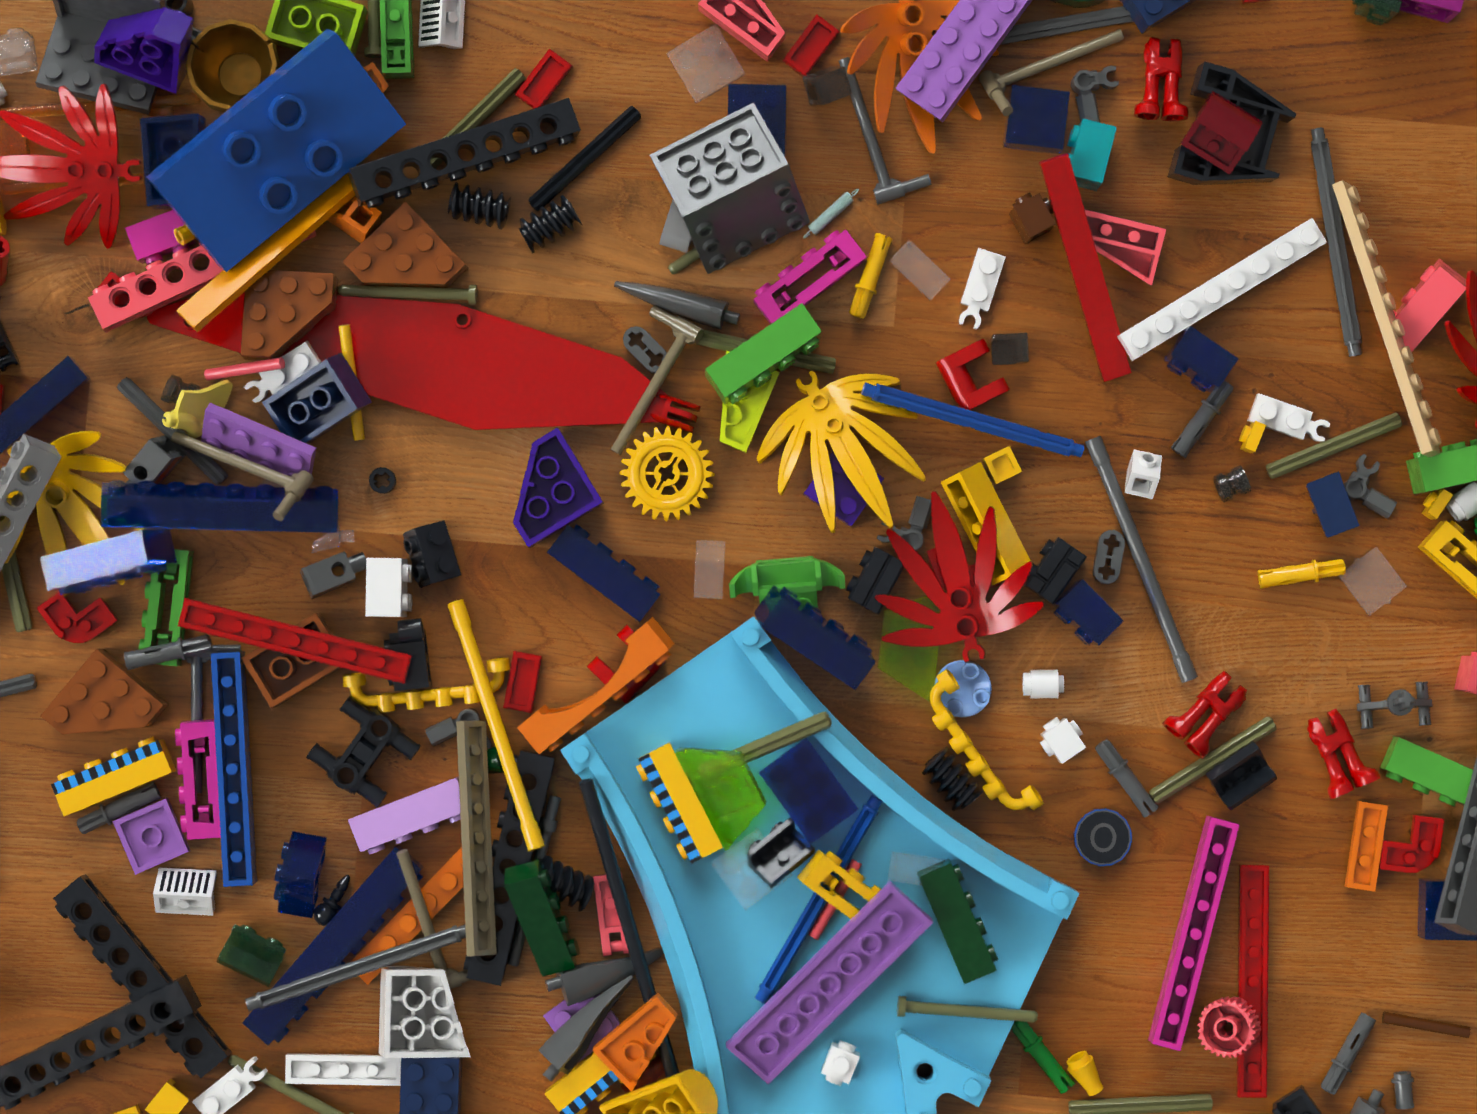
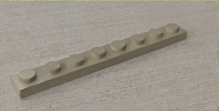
M486 721L456 722L467 957L497 955Z

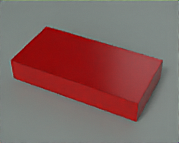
M816 14L782 62L806 79L840 31Z
M549 48L515 93V96L532 109L544 106L573 66Z
M513 651L503 708L532 713L543 656Z

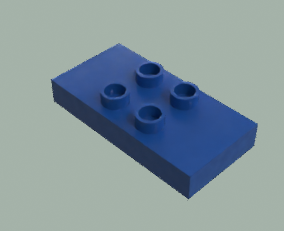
M327 29L147 175L146 178L218 266L225 272H228L347 174L349 168L358 165L403 128L406 123L339 35Z

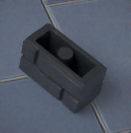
M1059 537L1054 541L1048 539L1039 552L1043 555L1042 559L1037 565L1033 563L1030 574L1024 583L1025 587L1051 605L1055 604L1087 558Z
M874 547L872 552L866 550L859 564L864 568L859 577L853 575L846 591L850 593L848 596L849 600L879 615L884 605L879 603L875 596L878 594L889 595L904 566L896 557Z

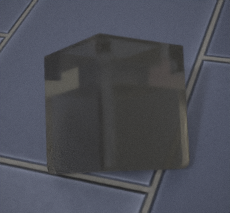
M832 66L802 77L810 105H825L852 94L845 67Z
M1028 333L993 334L990 337L993 365L1027 364L1029 362Z

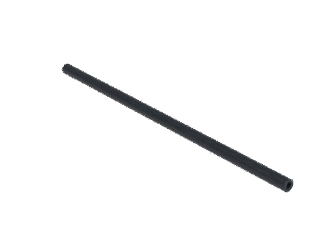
M587 778L579 782L645 1004L656 995V990L593 778ZM667 1033L661 1045L657 1048L666 1078L680 1073L669 1034Z

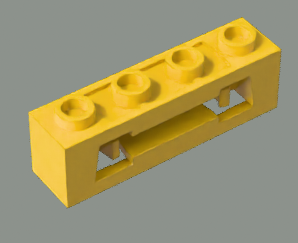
M1447 520L1440 521L1418 548L1477 599V578L1458 561L1454 562L1449 559L1450 557L1454 558L1460 552L1477 567V541L1474 539L1469 541L1463 535L1464 529L1453 520L1450 522Z
M818 849L797 878L848 918L852 919L860 909L834 891V888L840 881L830 873L834 871L840 875L839 878L848 887L868 902L881 889L875 884L872 888H869L863 883L866 878L854 868H851L848 872L840 866L843 860L829 850L827 854H824ZM824 882L830 887V890H826L820 883Z

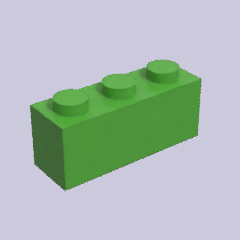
M1393 736L1380 766L1381 769L1387 771L1386 777L1399 783L1406 779L1414 783L1413 789L1426 795L1433 791L1440 795L1438 800L1455 807L1456 803L1465 804L1473 770L1395 736Z

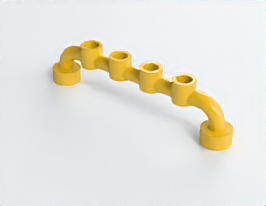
M509 658L486 660L487 672L493 673V679L490 681L493 693L501 688L504 682L505 671L510 670ZM358 672L342 675L343 687H349L352 697L357 702L367 707L378 706V711L381 713L395 711L396 704H406L407 710L424 708L425 701H435L436 707L453 705L452 699L464 698L465 704L480 702L475 684L458 687H440L429 690H411L400 693H382L370 696L364 694L361 690V686L366 685L365 674Z
M948 669L938 674V682L932 687L930 692V704L936 713L932 720L940 731L947 728L953 736L949 740L952 749L957 754L964 751L969 758L965 765L973 777L981 775L985 780L986 784L982 788L991 801L998 798L1005 807L1012 810H1022L1027 807L1035 810L1043 805L1044 802L1040 794L1032 785L1021 791L1022 798L1015 799L1008 794L1002 781L995 776L986 759L979 754L967 733L960 728L951 711L941 701V695L944 691L950 695L960 688L957 680Z

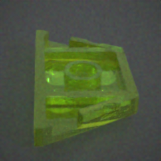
M927 595L913 600L927 606L936 613L941 612L940 608ZM887 609L884 610L881 638L889 633L907 628L933 629V626L912 621ZM881 639L878 669L927 701H930V692L935 684L939 646H903L884 642Z
M678 748L675 754L721 844L727 850L749 826L753 818L765 807L767 801L741 751Z

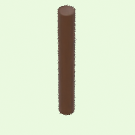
M1385 1011L1382 1015V1023L1463 1038H1469L1470 1027Z

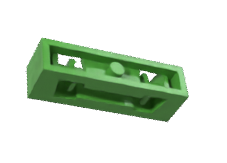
M380 0L382 74L385 79L414 78L412 0Z
M154 547V553L149 554L148 570H152L151 582L147 581L145 586V599H149L148 610H144L142 614V627L146 629L145 638L140 640L139 650L156 646L157 638L159 639L158 645L170 643L171 639L172 642L177 641L180 637L182 640L185 639L186 628L179 627L178 622L184 599L189 598L194 551ZM178 565H180L179 576L177 575ZM164 576V579L178 580V584L173 585L169 631L173 632L172 634L158 633L157 636L158 629L162 627L166 583H163ZM182 658L158 664L182 666Z

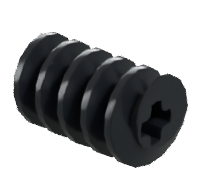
M455 182L449 199L448 214L452 211L453 219L457 220L463 213L465 222H469L474 215L475 223L478 225L485 218L488 227H491L497 220V226L502 230L507 222L511 197L508 201H505L504 192H500L497 199H493V192L490 189L484 197L482 196L481 187H478L475 193L471 194L470 185H466L461 192L459 191L458 182Z
M560 196L561 206L557 205L554 201L550 202V212L543 206L540 207L541 217L531 212L530 223L523 217L520 218L521 228L519 230L532 254L535 253L534 243L544 248L545 237L553 243L555 242L554 232L564 237L565 226L571 231H575L574 221H578L582 225L572 204L565 196Z
M946 746L926 762V767L922 774L933 773L929 783H941L937 792L947 791L948 794L944 801L955 800L952 811L967 807L984 791L981 790L974 793L978 784L975 781L967 784L970 778L968 772L959 775L963 766L961 763L952 766L956 758L953 754L944 757L948 750Z
M545 856L541 859L540 864L543 870L547 869L549 872L552 893L559 892L560 902L569 897V907H573L578 901V911H583L592 896L594 887L593 877L590 875L584 877L583 872L580 870L574 872L571 866L563 867L561 861L553 863V859L550 856Z

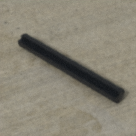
M633 106L628 107L529 198V204L536 211H540L542 206L545 207L641 119L640 112Z

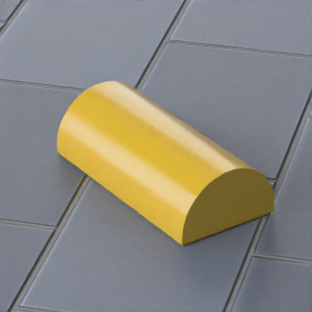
M689 1069L605 1101L599 1108L603 1114H717L718 1100L710 1080L701 1072Z

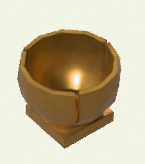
M232 19L208 25L192 41L200 51L190 44L186 62V69L193 92L209 108L221 112H226L281 67L276 44H274V41L256 25Z

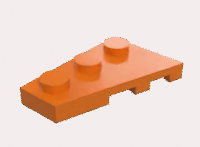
M657 993L595 1044L592 1051L630 1091H633L643 1071L647 1068L657 1048L661 1045L676 1020L678 1013Z

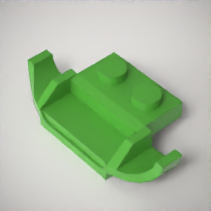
M814 556L756 560V563L745 567L732 578L729 583L730 598H736L737 595L747 592H753V596H759L762 623L819 618L817 591H823L822 586H836L839 589H846L845 575L839 568L827 561L816 559Z

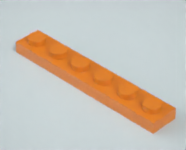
M462 847L421 888L431 920L464 887ZM412 899L351 961H356L410 942L422 930ZM381 968L359 975V977L369 985L381 972Z

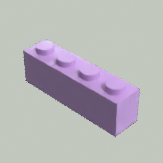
M459 776L348 819L360 852L368 850L370 855L385 849L384 843L395 839L396 844L413 838L411 833L422 829L424 834L440 828L438 822L449 818L450 823L461 820Z

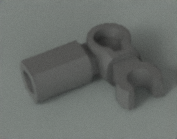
M1107 66L1098 73L1096 70H1080L1072 77L1071 88L1078 94L1076 102L1080 122L1083 118L1100 122L1096 96L1092 93V90H1098L1099 86L1105 89L1117 87L1119 81L1110 82L1106 78L1107 73L1116 71V66Z
M1363 454L1356 461L1357 471H1353L1349 479L1344 483L1350 501L1361 500L1363 506L1388 519L1397 502L1373 488L1367 489V485L1370 482L1368 477L1378 471L1380 463L1375 462L1371 469H1367L1363 463L1367 455Z
M916 496L908 524H911V528L902 526L900 530L896 529L895 525L892 528L915 550H919L924 544V537L921 533L923 528L927 529L929 524L931 500ZM877 536V539L881 542H890L888 537Z
M471 708L464 709L459 713L457 719L453 720L452 717H449L426 728L425 731L432 746L434 747L456 737V722L480 721L478 712ZM487 736V748H491L492 742Z

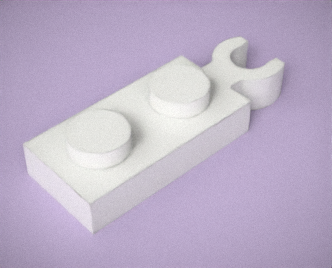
M981 248L977 249L960 304L966 305L968 308L960 315L959 325H963L965 317L972 316L975 319L973 329L977 330L981 324L979 311H989L1006 256Z
M308 341L282 356L285 361L284 369L259 372L262 380L255 379L245 385L244 388L246 390L253 386L259 389L260 394L253 399L254 403L263 400L267 396L268 390H270L272 395L321 363V360Z
M1260 393L1256 394L1247 420L1249 422H1260L1265 424L1266 428L1303 440L1305 434L1308 433L1311 439L1316 442L1325 441L1324 437L1316 433L1317 427H1330V423L1326 420L1311 421L1313 414L1311 411Z
M257 1056L252 1057L245 1064L244 1070L239 1065H236L197 1096L192 1103L201 1114H224L253 1091L256 1086L252 1081L261 1080L268 1070L265 1068L261 1072H255L252 1065L258 1058Z

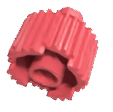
M1222 997L1208 1004L1204 1011L1201 1012L1202 1016L1199 1017L1201 1022L1197 1024L1200 1027L1197 1030L1200 1033L1198 1039H1202L1200 1044L1205 1045V1050H1211L1212 1054L1216 1052V1056L1222 1054L1223 1058L1227 1056L1229 1058L1237 1057L1256 1043V1038L1259 1037L1261 1031V1023L1257 1021L1259 1015H1255L1256 1010L1251 1009L1252 1005L1248 1006L1247 1001L1240 997ZM1226 1021L1232 1023L1234 1027L1233 1034L1231 1030L1229 1032L1224 1030V1026L1227 1024Z

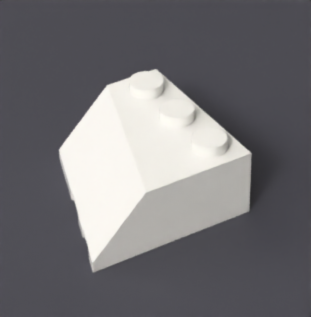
M386 966L381 968L379 1054L383 1058L471 1057L465 1043L463 1030L456 1013L444 969L415 966Z

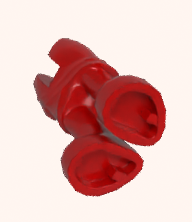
M1150 37L1145 44L1143 53L1146 63L1144 76L1146 78L1145 91L1142 102L1135 105L1134 117L1144 120H1157L1159 118V78L1165 76L1161 120L1188 119L1189 111L1185 105L1179 103L1178 96L1179 78H1182L1181 40L1170 39L1168 57H1159L1160 39Z
M1226 671L1221 672L1211 680L1206 688L1197 695L1198 700L1182 716H1169L1162 723L1171 734L1183 740L1210 707L1213 711L1212 714L1184 742L1186 747L1201 759L1208 755L1210 751L1209 740L1219 725L1225 722L1228 716L1239 709L1246 700L1247 689L1241 685L1231 692L1225 701L1218 696L1232 678Z
M1337 709L1327 712L1328 720L1334 731L1333 734L1326 735L1324 727L1317 717L1309 719L1307 727L1309 737L1317 746L1329 773L1330 784L1327 791L1330 799L1340 797L1354 790L1335 753L1338 748H1340L1355 788L1362 787L1381 778L1375 768L1364 766L1353 745L1355 741L1344 718Z

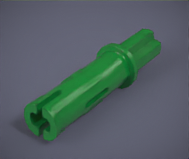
M1014 1021L1011 1030L1023 1044L1024 1052L1030 1053L1059 1090L1060 1094L1068 1091V1086L1072 1087L1075 1082L1044 1045L1042 1036H1037L1027 1022Z

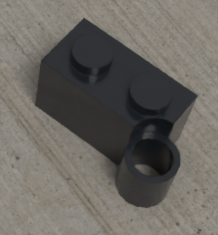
M422 618L398 620V632L389 633L390 639L384 640V648L413 656L406 683L388 680L389 686L394 685L395 691L432 687L426 631L423 628Z

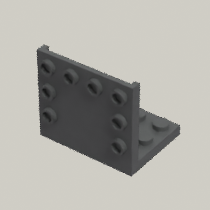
M53 0L57 18L35 82L36 86L59 93V87L65 85L75 97L96 102L100 85L106 83L115 107L149 115L158 87L95 64V45L108 20L165 8V0Z
M754 102L650 154L654 166L683 218L707 274L720 270L727 264L741 257H746L753 251L767 244H772L777 239L797 231L810 223L790 166Z

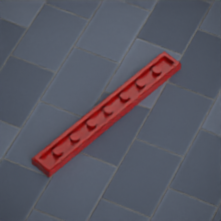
M1064 153L1040 161V168L1102 380L1106 382L1130 374L1131 369L1125 349L1117 337L1120 335L1119 327L1069 154Z
M189 598L184 599L178 622L179 627L403 684L406 683L413 656Z
M1239 864L1238 997L1244 1001L1246 1000L1248 1006L1252 1005V1010H1256L1254 1014L1259 1015L1257 1021L1261 1023V1031L1253 1047L1237 1056L1236 1096L1238 1098H1267L1269 865Z

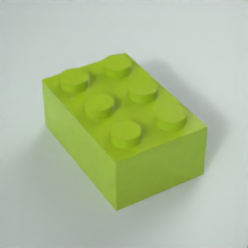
M275 0L265 34L276 45L301 51L325 30L330 29L339 35L355 56L368 11L364 5L348 0Z

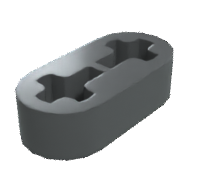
M631 327L624 333L623 342L626 349L649 372L655 374L659 366L651 367L649 365L651 359L646 353L649 350L656 356L661 353L664 356L661 359L663 361L667 352L641 327ZM630 334H643L641 341L646 348L642 350L638 345L631 347L629 345L631 342Z
M1116 530L1103 532L1097 541L1092 571L1094 579L1101 584L1115 582L1120 574L1125 539ZM1110 535H1114V540L1119 542V546L1113 547L1110 556L1107 555L1108 545L1103 544L1104 539H1109ZM1106 558L1110 559L1109 569L1114 570V574L1109 575L1107 580L1103 579L1102 573H1098L1099 567L1105 566Z

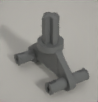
M1415 682L1417 699L1412 697L1408 691L1399 689L1389 694L1387 700L1371 702L1370 685H1358L1360 703H1357V711H1361V729L1374 728L1372 711L1388 709L1396 716H1403L1411 712L1413 708H1418L1419 726L1431 725L1429 707H1433L1432 699H1428V682Z

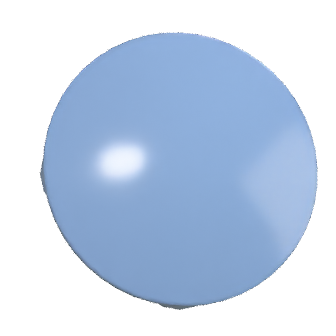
M958 660L945 665L938 674L948 669L957 680L960 688L950 695L946 691L942 693L941 701L944 706L951 711L954 717H970L982 711L990 700L992 690L991 681L986 671L972 661ZM937 676L934 685L938 682Z

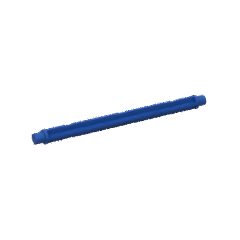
M865 382L862 388L861 395L871 397L873 401L898 408L901 407L908 411L964 427H971L981 432L1030 446H1037L1065 456L1081 457L1084 452V445L1075 443L1074 440L1044 433L1034 428L881 384L873 385Z
M871 795L867 804H863L860 814L836 853V856L843 860L840 866L844 869L850 862L875 816L879 813L878 809L883 801ZM832 871L830 874L839 881L840 875ZM824 882L820 883L826 890H830V887ZM815 892L763 982L759 985L760 989L755 999L764 1004L768 1002L771 995L775 994L777 986L826 903V900Z

